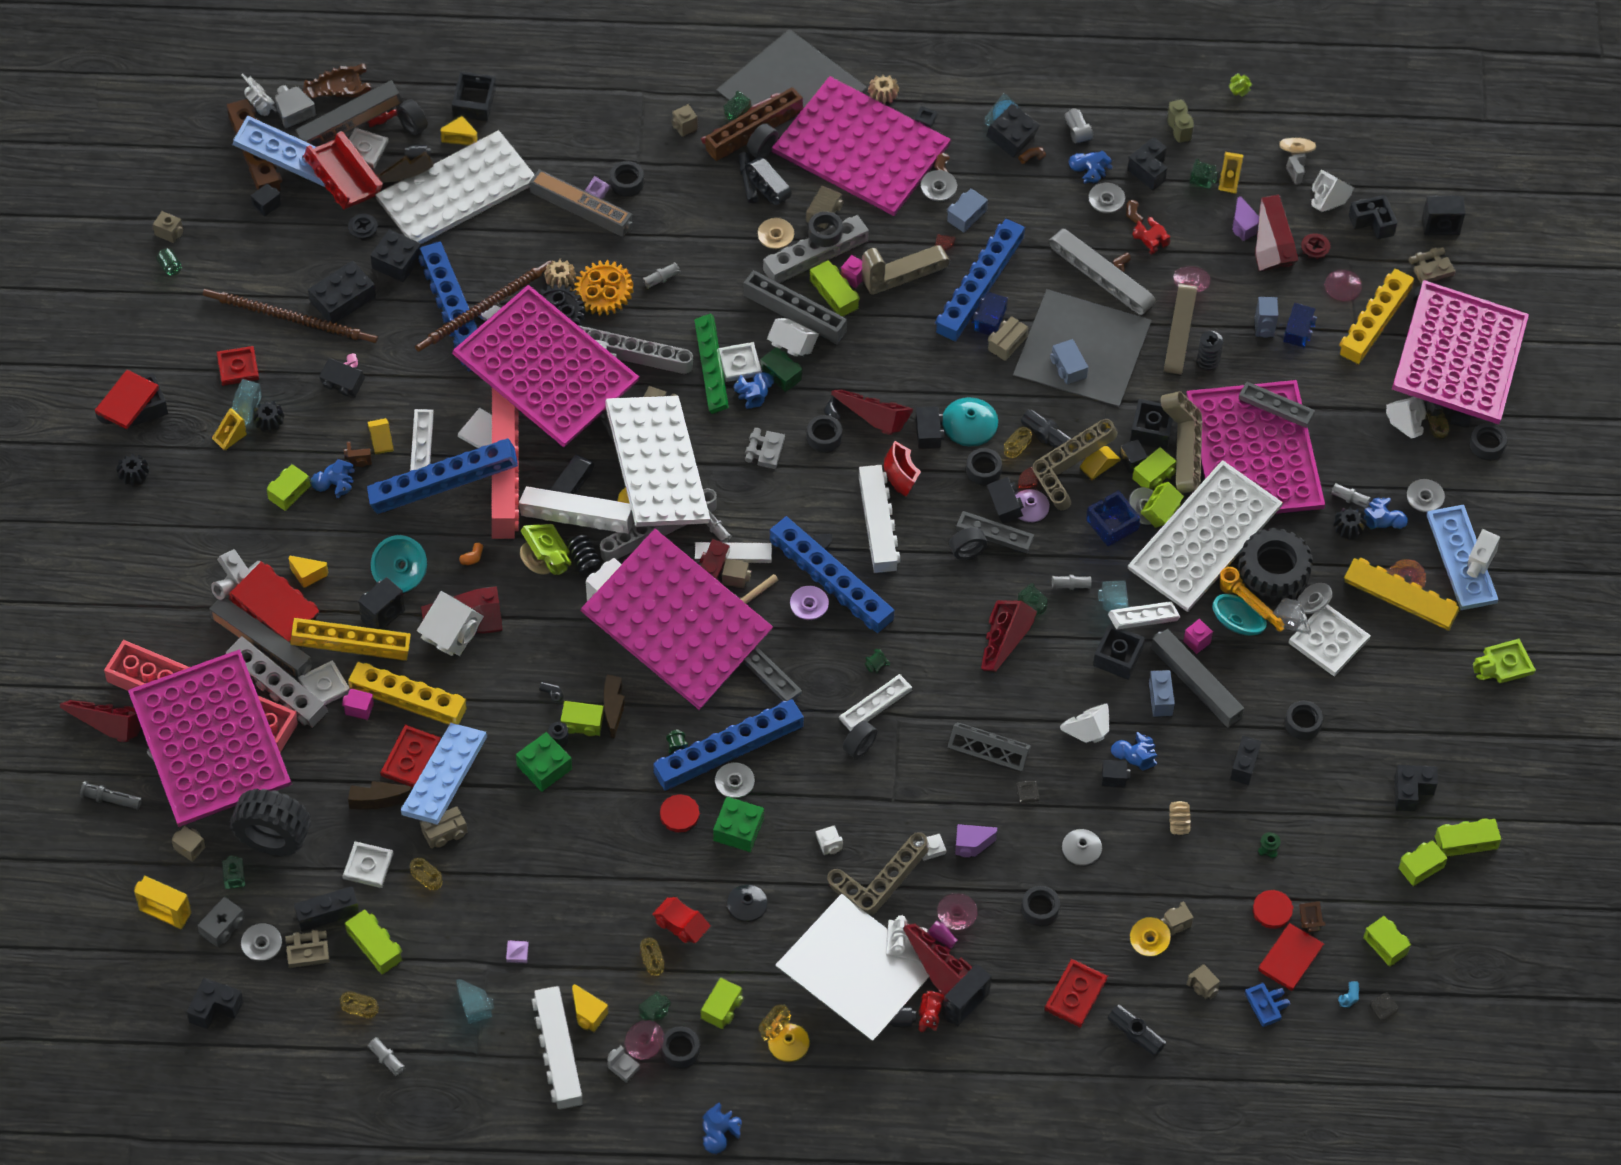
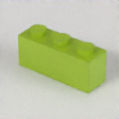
M827 260L810 269V281L836 314L843 317L858 309L859 295L850 288L847 279L842 278L835 265H832Z
M1481 819L1477 822L1465 821L1457 825L1445 824L1438 827L1435 834L1437 846L1446 857L1498 849L1501 842L1495 819Z
M363 910L345 922L346 931L378 971L384 974L402 961V950L396 942L392 943L386 929H381L377 925L376 917L373 914L369 915L366 910Z

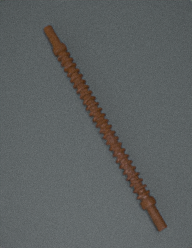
M549 260L538 268H532L526 274L512 281L511 284L504 286L500 291L493 293L492 296L485 298L481 303L474 305L473 308L459 315L458 318H454V320L446 323V325L435 330V332L430 333L428 338L415 345L416 351L420 352L431 344L435 345L439 340L446 338L447 335L461 328L462 325H466V323L480 316L481 313H485L489 308L496 306L500 301L507 299L508 296L538 279L545 272L547 265H551L552 262Z
M208 289L203 290V296L219 300L223 304H233L234 307L238 305V308H248L249 311L253 309V312L257 310L258 313L262 312L263 315L267 313L268 316H277L278 319L282 317L283 320L287 319L288 322L292 320L295 323L297 321V324L302 323L303 326L307 324L308 327H317L318 330L322 328V331L327 330L328 333L332 331V334L336 332L337 335L342 334L343 337L347 335V338L351 337L353 340L361 339L372 343H377L378 336L363 333L357 328L342 327V324L338 326L337 323L332 324L331 321L327 323V320L323 322L322 319L318 320L317 317L313 319L310 316L308 318L307 315L303 316L302 313L298 315L297 312L293 313L292 310L288 312L285 309L283 311V308L278 309L277 306L273 308L272 305H263L262 302L258 304V301H248V298L244 300L243 297H234L233 294L229 296V293L226 292L219 293Z

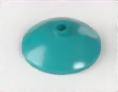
M961 398L952 402L945 409L942 426L944 432L952 441L964 446H978L988 442L995 435L998 428V417L993 407L987 402L977 398Z
M395 535L384 539L375 548L371 558V571L375 581H382L387 577L403 592L415 588L422 581L427 569V558L422 546L414 539L403 535ZM402 562H405V567L402 569L400 565Z
M1222 594L1215 598L1212 605L1214 614L1232 632L1252 636L1262 633L1266 628L1267 621L1239 596Z

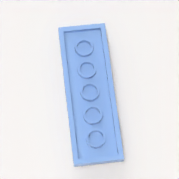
M246 117L232 145L325 187L322 180L316 176L313 168L304 159L306 147L311 144L252 117Z
M1459 505L1428 511L1427 518L1460 610L1497 604L1498 597L1488 569L1485 574L1479 573L1477 578L1467 574L1469 569L1467 566L1468 559L1477 539L1465 506Z
M450 723L404 803L401 814L438 825L487 738L486 732Z

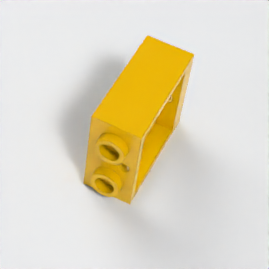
M144 876L142 881L136 884L134 892L140 911L179 929L183 928L191 915L186 894L147 876Z

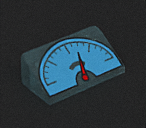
M1003 94L986 115L985 125L990 127L1012 103L1018 108L1019 106L1006 94Z

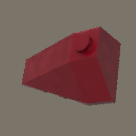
M1279 195L1262 197L1260 201L1259 226L1255 248L1258 271L1292 266L1298 261L1294 239Z
M844 390L831 391V395L872 426L881 429V432L884 434L892 435L893 432H900L913 412V408L897 403H879L880 399H863V395Z
M497 586L476 589L453 597L484 616L478 625L477 633L484 634L503 631ZM433 603L421 607L423 620Z
M996 601L989 619L991 630L986 636L989 642L988 646L984 649L981 670L997 671L1031 628L1037 613L1036 610L1023 601Z
M74 700L60 704L61 709L107 736L117 738V741L128 742L129 739L137 737L141 729L137 713L132 706L114 709L113 704L97 705L95 707L93 702Z
M915 923L903 927L911 945L940 994L946 995L972 969L961 957L957 960L950 955L949 948L934 943L935 938Z

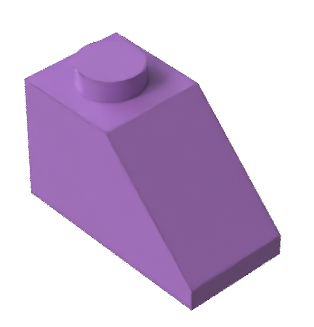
M1239 197L1235 211L1233 231L1236 236L1245 241L1257 234L1259 216L1242 197Z
M958 825L955 855L962 857L978 855L996 841L997 828Z

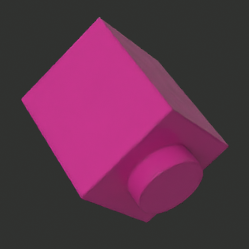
M851 255L841 267V276L846 278L849 285L857 288L862 282V261Z
M1199 619L1185 630L1183 642L1197 654L1211 643L1213 631Z
M354 689L349 690L348 695L344 696L342 706L345 708V715L368 720L374 705L373 694Z

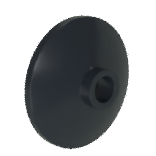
M741 885L733 889L729 894L727 907L731 915L736 919L754 921L765 913L767 898L760 888L753 885ZM745 898L751 899L748 902L744 901Z

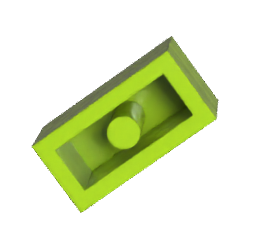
M1160 447L1134 468L1132 479L1141 487L1151 490L1155 489L1157 485L1162 484L1163 480L1174 475L1176 460Z
M291 464L281 472L275 481L268 485V499L286 511L310 487L309 476Z
M1169 482L1157 485L1140 513L1155 528L1163 526L1180 507V502L1184 496Z
M564 701L561 722L567 726L568 733L600 736L604 717L603 706Z
M1432 840L1427 844H1421L1413 853L1408 852L1403 855L1399 870L1412 886H1415L1443 869L1447 857Z
M1385 916L1367 927L1363 937L1389 966L1407 955L1411 945L1405 935H1401L1395 924Z
M720 978L701 1009V1019L723 1029L726 1023L729 1024L734 1016V1009L736 1007L739 1008L743 1001L742 988Z

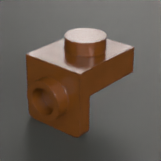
M347 442V449H344L345 460L353 464V467L372 465L370 448L352 450L351 442Z
M1320 901L1299 904L1302 928H1308V931L1320 930V926L1325 925V921L1322 920Z

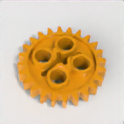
M607 260L602 265V262L599 261L597 266L592 263V268L586 266V272L580 271L581 277H576L577 282L574 283V290L577 291L578 295H581L582 301L585 304V311L590 309L592 314L598 311L599 316H601L603 311L608 315L610 310L616 313L615 308L622 310L621 304L627 305V299H631V293L634 292L631 274H628L627 269L623 270L622 265L617 267L616 262L609 265Z

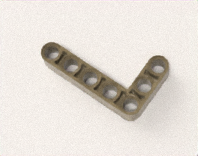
M937 245L885 264L878 250L871 248L862 256L861 278L869 293L877 294L942 270L949 265L950 260L942 246Z
M1179 283L1163 372L1182 375L1198 286Z
M1181 391L1161 396L1162 408L1178 423L1176 488L1181 494L1194 492L1201 482L1202 414L1199 408Z
M1103 419L1034 462L1032 469L1057 509L1066 510L1071 505V499L1057 478V475L1116 439L1118 432L1111 420ZM1111 428L1110 431L1104 433L1106 429ZM1095 438L1092 442L1088 443L1090 439ZM1079 448L1076 452L1072 453L1074 449ZM1059 458H1062V460H1061L1060 462L1055 463L1056 460H1058ZM1043 468H1046V470H1045L1044 472L1039 473L1040 470H1042ZM1055 482L1052 487H1048L1051 483ZM1060 497H1064L1062 501H1058Z
M920 832L914 833L866 889L840 869H834L829 872L828 882L837 894H843L868 915H874L929 850L927 837ZM918 841H923L924 845L921 847H916L915 843ZM905 856L912 857L909 862L902 861ZM892 871L899 872L896 877L889 876ZM835 878H843L840 883H833ZM879 886L886 887L883 892L876 891ZM850 890H858L857 894L853 896L848 895ZM865 902H873L872 906L868 908L863 907Z

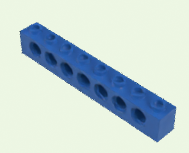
M1005 219L1002 224L997 226L994 237L991 236L987 242L986 249L981 250L978 261L974 262L970 268L969 275L964 276L961 287L954 291L953 299L951 302L948 301L946 303L943 314L938 315L935 322L937 325L936 333L955 342L957 341L1023 240L1024 226Z
M441 241L420 247L421 255L418 256L420 265L425 267V277L431 281L430 288L432 294L437 296L436 303L438 308L443 310L441 313L444 322H450L469 310V307ZM474 319L450 334V337L453 336L455 339L453 341L455 348L477 330Z
M508 438L499 440L487 446H481L478 449L411 470L408 473L376 482L367 486L370 505L379 514L518 466L515 447Z
M787 516L770 529L771 543L775 547H779L787 558H792L801 570L808 572L815 582L823 585L824 589L829 594H833L841 605L847 606L855 617L862 619L869 629L879 633L894 620V609Z
M793 699L783 701L776 707L765 709L759 715L748 717L743 722L731 725L720 733H714L701 742L696 741L688 748L679 749L666 758L658 759L654 763V774L664 791L803 727L804 717ZM678 766V767H680V768H678V769H673L672 767Z

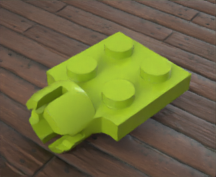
M553 524L523 526L521 533L537 559L544 560L546 566L554 575L567 571V564L571 565L568 557L570 552Z
M1520 639L1485 648L1483 651L1485 656L1476 658L1473 663L1474 673L1481 672V674L1476 675L1479 680L1496 678L1499 684L1533 675L1536 671Z

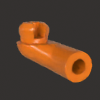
M475 543L472 552L460 556V563L462 565H472L479 562L483 545Z

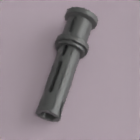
M88 781L83 782L80 790V798L95 799L99 803L106 801L139 810L142 802V797L106 789L104 785L96 786L89 784Z

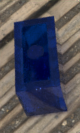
M987 292L985 298L980 299L979 312L974 313L972 320L975 323L974 330L991 335L993 332L996 333L1007 310L1008 298Z
M1294 303L1283 342L1305 348L1306 341H1310L1313 331L1310 328L1311 326L1315 327L1317 316H1314L1316 308Z

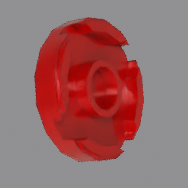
M682 794L673 795L667 798L661 805V822L670 831L686 832L697 824L699 806L689 796Z
M1268 890L1256 897L1252 911L1254 918L1262 923L1261 925L1275 929L1283 927L1290 921L1293 905L1284 893Z

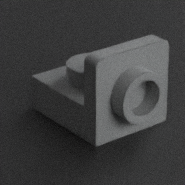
M1305 153L1295 154L1288 158L1286 169L1295 184L1302 183L1303 175L1305 174L1303 167L1306 160Z
M622 1046L617 1050H612L608 1055V1068L626 1083L640 1069V1064L624 1053Z

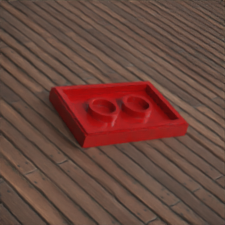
M126 370L95 409V413L128 429L158 391L159 386Z
M405 725L380 772L381 776L414 788L438 746L441 737Z
M1289 923L1258 967V971L1293 991L1323 948L1324 943Z
M1071 959L1044 1010L1081 1028L1108 976Z

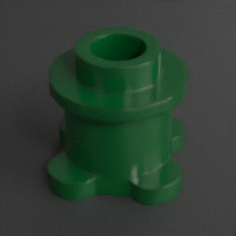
M875 649V654L865 658V666L871 673L874 671L877 674L880 668L890 665V662L880 649Z
M673 730L667 735L666 740L670 744L669 755H672L679 749L688 747V742L684 740L686 737L684 732Z
M1265 833L1261 838V847L1258 853L1261 856L1268 855L1271 858H1276L1278 855L1277 848L1280 846V838L1275 833Z

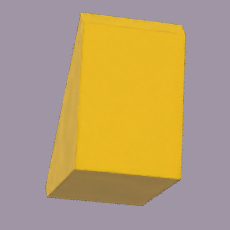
M461 116L441 128V141L471 145L477 142V132Z
M229 409L212 439L223 450H227L247 435L244 419L233 409Z
M387 419L368 422L375 454L394 451Z
M1104 446L1086 457L1080 465V469L1093 480L1118 463L1120 458L1108 446Z
M289 556L290 569L303 588L328 575L327 562Z

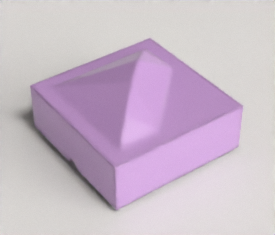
M594 176L585 191L603 199L611 186Z
M508 941L506 961L527 963L528 942Z

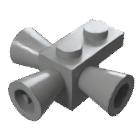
M235 549L219 556L217 560L227 573V577L224 580L212 583L211 590L213 595L219 600L225 598L261 561H256L247 568Z

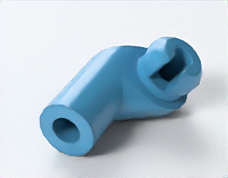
M1355 981L1350 982L1349 993L1339 996L1338 1001L1342 1007H1350L1359 1000V983Z

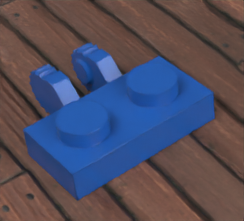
M1264 983L1246 989L1244 993L1262 1027L1280 1021L1282 1016L1279 1010L1286 1008L1290 1004L1288 999L1274 1003L1273 1000L1283 996L1284 991L1282 988L1268 992Z

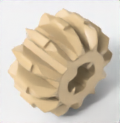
M882 75L881 77L876 76L874 80H871L868 92L871 98L885 105L886 102L892 103L893 99H896L899 87L896 79H891V76L885 77Z
M560 259L557 263L552 261L551 265H547L544 276L547 285H551L552 289H554L555 284H557L558 288L563 284L567 289L569 285H573L576 272L573 265H569L568 260L563 263Z
M1182 801L1171 803L1169 806L1171 833L1177 835L1188 834L1190 832L1189 804Z

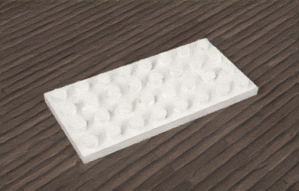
M498 130L435 163L434 167L424 173L402 180L376 194V199L406 237L422 244L530 187V180L533 178L534 173Z
M679 397L606 399L605 406L635 527L709 523L710 516Z
M1222 460L1129 563L1128 569L1188 612L1219 578L1221 571L1228 567L1241 553L1245 541L1250 539L1251 535L1259 533L1282 507L1283 502Z

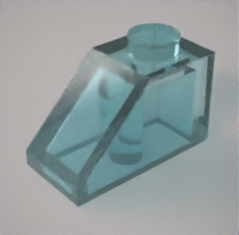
M242 379L235 393L232 409L244 419L245 425L248 426L254 407L258 406L262 394L259 383Z
M1125 581L1102 582L1101 589H1098V599L1102 601L1103 608L1106 611L1110 612L1111 610L1129 608Z
M461 979L456 980L457 991L468 1024L491 1018V1010L494 1009V1004L491 997L487 998L485 990Z

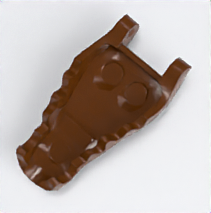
M366 65L340 66L338 69L333 68L330 73L325 71L323 75H319L318 79L313 81L305 80L303 92L309 99L321 96L352 98L364 95L371 91L370 83L362 84L360 75L367 71Z

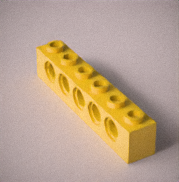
M1394 269L1392 274L1386 276L1384 285L1378 287L1375 298L1369 300L1366 311H1362L1358 316L1357 324H1352L1348 332L1349 335L1347 337L1344 336L1339 345L1341 347L1340 355L1357 364L1361 363L1411 291L1414 282L1413 277L1397 269Z
M294 618L290 645L407 660L411 634Z
M357 662L348 680L350 689L373 694V699L448 725L450 723L459 725L467 709L466 699L458 694L453 695L441 688H432L423 682H415L406 676L392 674L386 669L380 670L368 663Z

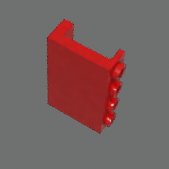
M343 131L337 133L335 140L314 149L311 145L306 147L304 153L305 161L310 164L316 176L322 180L326 189L331 192L335 201L343 209L373 198L381 191L382 182Z
M260 562L230 592L228 599L290 643L294 618L315 620L319 614L318 607L313 602L307 601L299 590H294L284 577H279L274 573L270 565H265L263 562Z

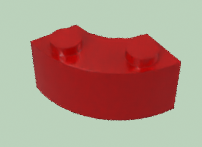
M894 441L885 456L884 470L895 490L907 496L921 471L911 461V450Z
M677 897L667 898L652 914L657 919L656 923L661 928H667L684 943L688 941L696 943L711 927L699 911L687 907Z

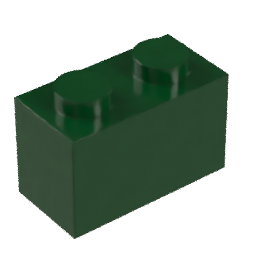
M776 347L760 359L761 370L772 375L774 382L783 391H788L802 380L801 366L797 362L794 363L785 351H781Z

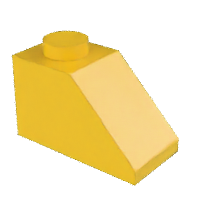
M1225 153L1218 190L1236 193L1243 155Z
M574 984L572 992L577 1022L582 1028L590 1029L594 1032L608 1015V1005Z

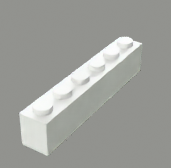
M882 465L859 467V483L874 573L897 571V563H900V554L895 550L898 543L897 536H893V531H895L894 519H890L892 505L888 504L887 499H890L889 488H885V483H887L886 472L882 471Z
M532 487L525 488L519 501L521 516L627 534H629L634 523L629 503Z
M559 986L535 990V998L532 999L534 1011L538 1010L539 1016L535 1017L537 1029H542L543 1035H539L541 1047L546 1048L543 1058L545 1066L549 1065L550 1071L547 1072L549 1084L553 1083L554 1090H551L552 1102H557L558 1109L582 1105V1094Z

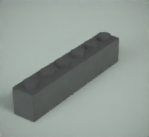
M754 270L744 281L743 296L819 333V336L835 344H838L847 332L846 318Z

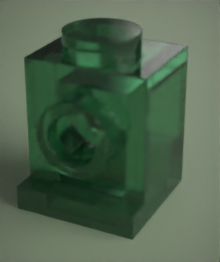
M739 91L724 105V114L729 120L739 118L752 107L751 100Z
M1196 159L1191 171L1190 183L1211 188L1212 182L1216 183L1219 173L1216 172V166L1199 162L1200 159Z
M1033 583L1018 593V601H1023L1036 610V615L1046 611L1048 599L1035 588Z
M229 856L226 860H222L225 889L246 887L242 858L238 859L237 856Z
M657 991L639 1005V1015L653 1028L657 1019L661 1020L667 1015L671 1002L665 995L662 996Z

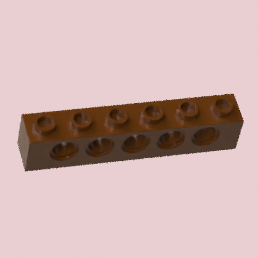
M793 87L789 88L705 136L706 151L715 161L722 159L748 144L751 135L762 124H768L772 128H776L800 114L803 110V97Z
M248 99L226 104L229 119L237 135L247 116L255 119L254 106L249 104ZM242 149L257 190L268 183L272 188L275 187L278 191H281L280 183H282L280 173L275 171L277 169L276 164Z

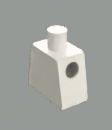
M1482 529L1468 559L1467 566L1469 569L1467 574L1469 576L1477 578L1479 573L1485 574L1497 552L1499 536Z

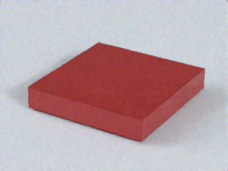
M254 346L217 352L222 386L259 380Z

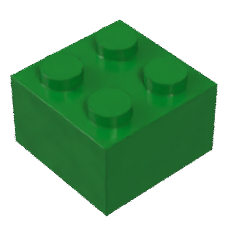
M547 732L516 754L517 767L541 792L572 770V758Z
M726 796L713 829V841L751 852L764 820V808Z

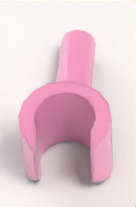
M349 354L347 362L344 364L356 368L358 366L356 355Z

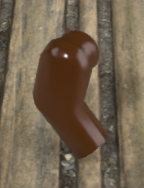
M1042 147L1030 148L1021 154L1018 159L1024 164L1034 156H1037L1039 160L1043 159L1046 153Z
M940 153L936 158L934 168L948 172L945 164L948 163L949 156Z
M1130 200L1126 204V216L1136 224H1138V221L1142 223L1144 218L1137 213L1138 202Z
M1125 253L1114 259L1112 264L1124 272V264L1131 261V256Z

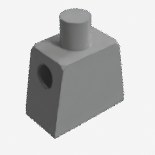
M286 85L278 88V95L275 96L276 107L285 129L316 115L314 103L299 87L289 90Z

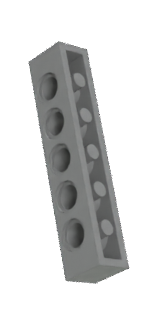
M858 215L852 218L849 217L842 222L843 235L836 245L821 247L814 244L810 238L800 240L797 244L786 247L780 252L763 259V271L768 278L781 283L867 242L869 230ZM832 225L828 229L817 233L830 235L836 231V228Z
M241 636L225 652L228 654L240 649L244 661L251 658L252 660L245 664L250 677L256 681L255 685L261 691H268L270 698L276 703L280 701L284 707L296 711L298 721L304 726L308 724L313 728L328 712L321 700L244 637ZM265 670L263 674H258L259 671ZM279 681L277 685L272 686L273 682ZM293 692L290 697H285L288 693ZM302 704H307L306 707L299 708Z

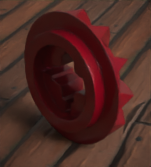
M1309 234L1303 238L1301 248L1303 249V254H1307L1309 258L1315 257L1317 260L1319 257L1324 258L1326 254H1329L1330 242L1321 234ZM1317 243H1319V244H1318V248H1316V249L1313 250V246H1315V245H1317Z

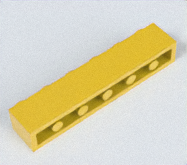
M1359 558V560L1353 559L1344 577L1345 583L1441 628L1450 630L1459 612V606H1456L1457 603L1455 601L1441 599L1439 594L1431 590L1426 592L1422 590V586L1414 582L1409 584L1404 581L1403 577L1397 574L1392 576L1387 573L1386 569L1380 566L1375 568L1369 565L1370 562L1363 558Z

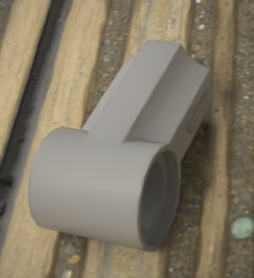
M1076 108L1069 110L1065 114V119L1071 129L1073 142L1077 144L1093 139L1091 126L1085 123L1080 110Z

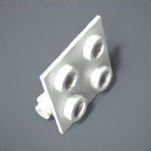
M242 74L243 78L251 86L245 89V96L258 112L264 116H267L271 109L276 112L277 110L273 107L274 101L264 93V89L251 77L247 78Z
M898 916L895 921L889 920L886 955L921 963L903 930L905 925H909L905 917Z

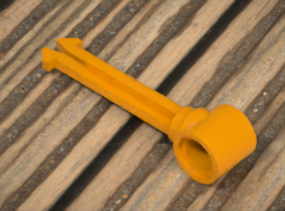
M1226 567L1221 571L1220 589L1223 592L1237 594L1260 616L1270 621L1277 631L1284 630L1282 619L1280 617L1277 618L1268 606L1244 586L1239 571L1236 568Z

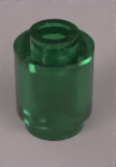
M162 249L158 253L157 261L165 273L174 276L181 271V262L172 249Z

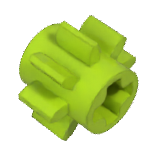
M1237 74L1230 80L1232 83L1229 84V87L1234 95L1240 94L1243 97L1249 93L1251 82L1246 75L1240 76Z

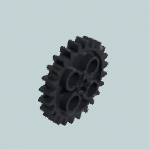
M555 284L554 289H551L548 285L547 291H544L542 288L540 289L541 296L576 325L582 326L580 320H585L583 315L586 313L585 304L582 301L581 295H578L576 290L572 291L570 286L565 289L563 284L560 288Z

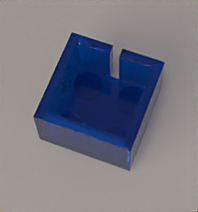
M1119 490L1107 496L1104 502L1100 500L1089 506L1086 516L1087 522L1107 546L1139 530L1141 519Z

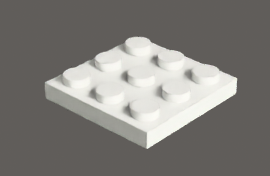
M1327 604L1304 623L1289 639V644L1335 676L1368 642L1371 635Z

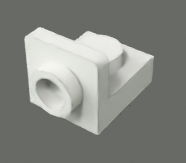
M835 826L816 831V837L824 855L829 853L835 854L843 849V839L839 837Z
M940 834L927 837L929 850L923 857V861L946 854V848ZM918 841L917 843H915L916 847H921L924 845L923 841Z

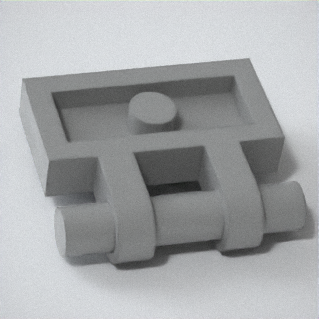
M754 428L753 433L750 434V444L745 451V461L752 462L753 458L758 459L759 466L776 469L785 434L766 431L764 437L760 435V428ZM757 444L762 445L761 450L756 449Z

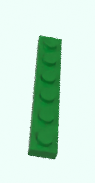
M710 313L694 320L708 408L714 414L729 408L715 319Z

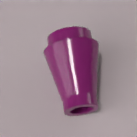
M938 920L927 932L937 942L947 946L949 949L958 941L943 922L940 923Z

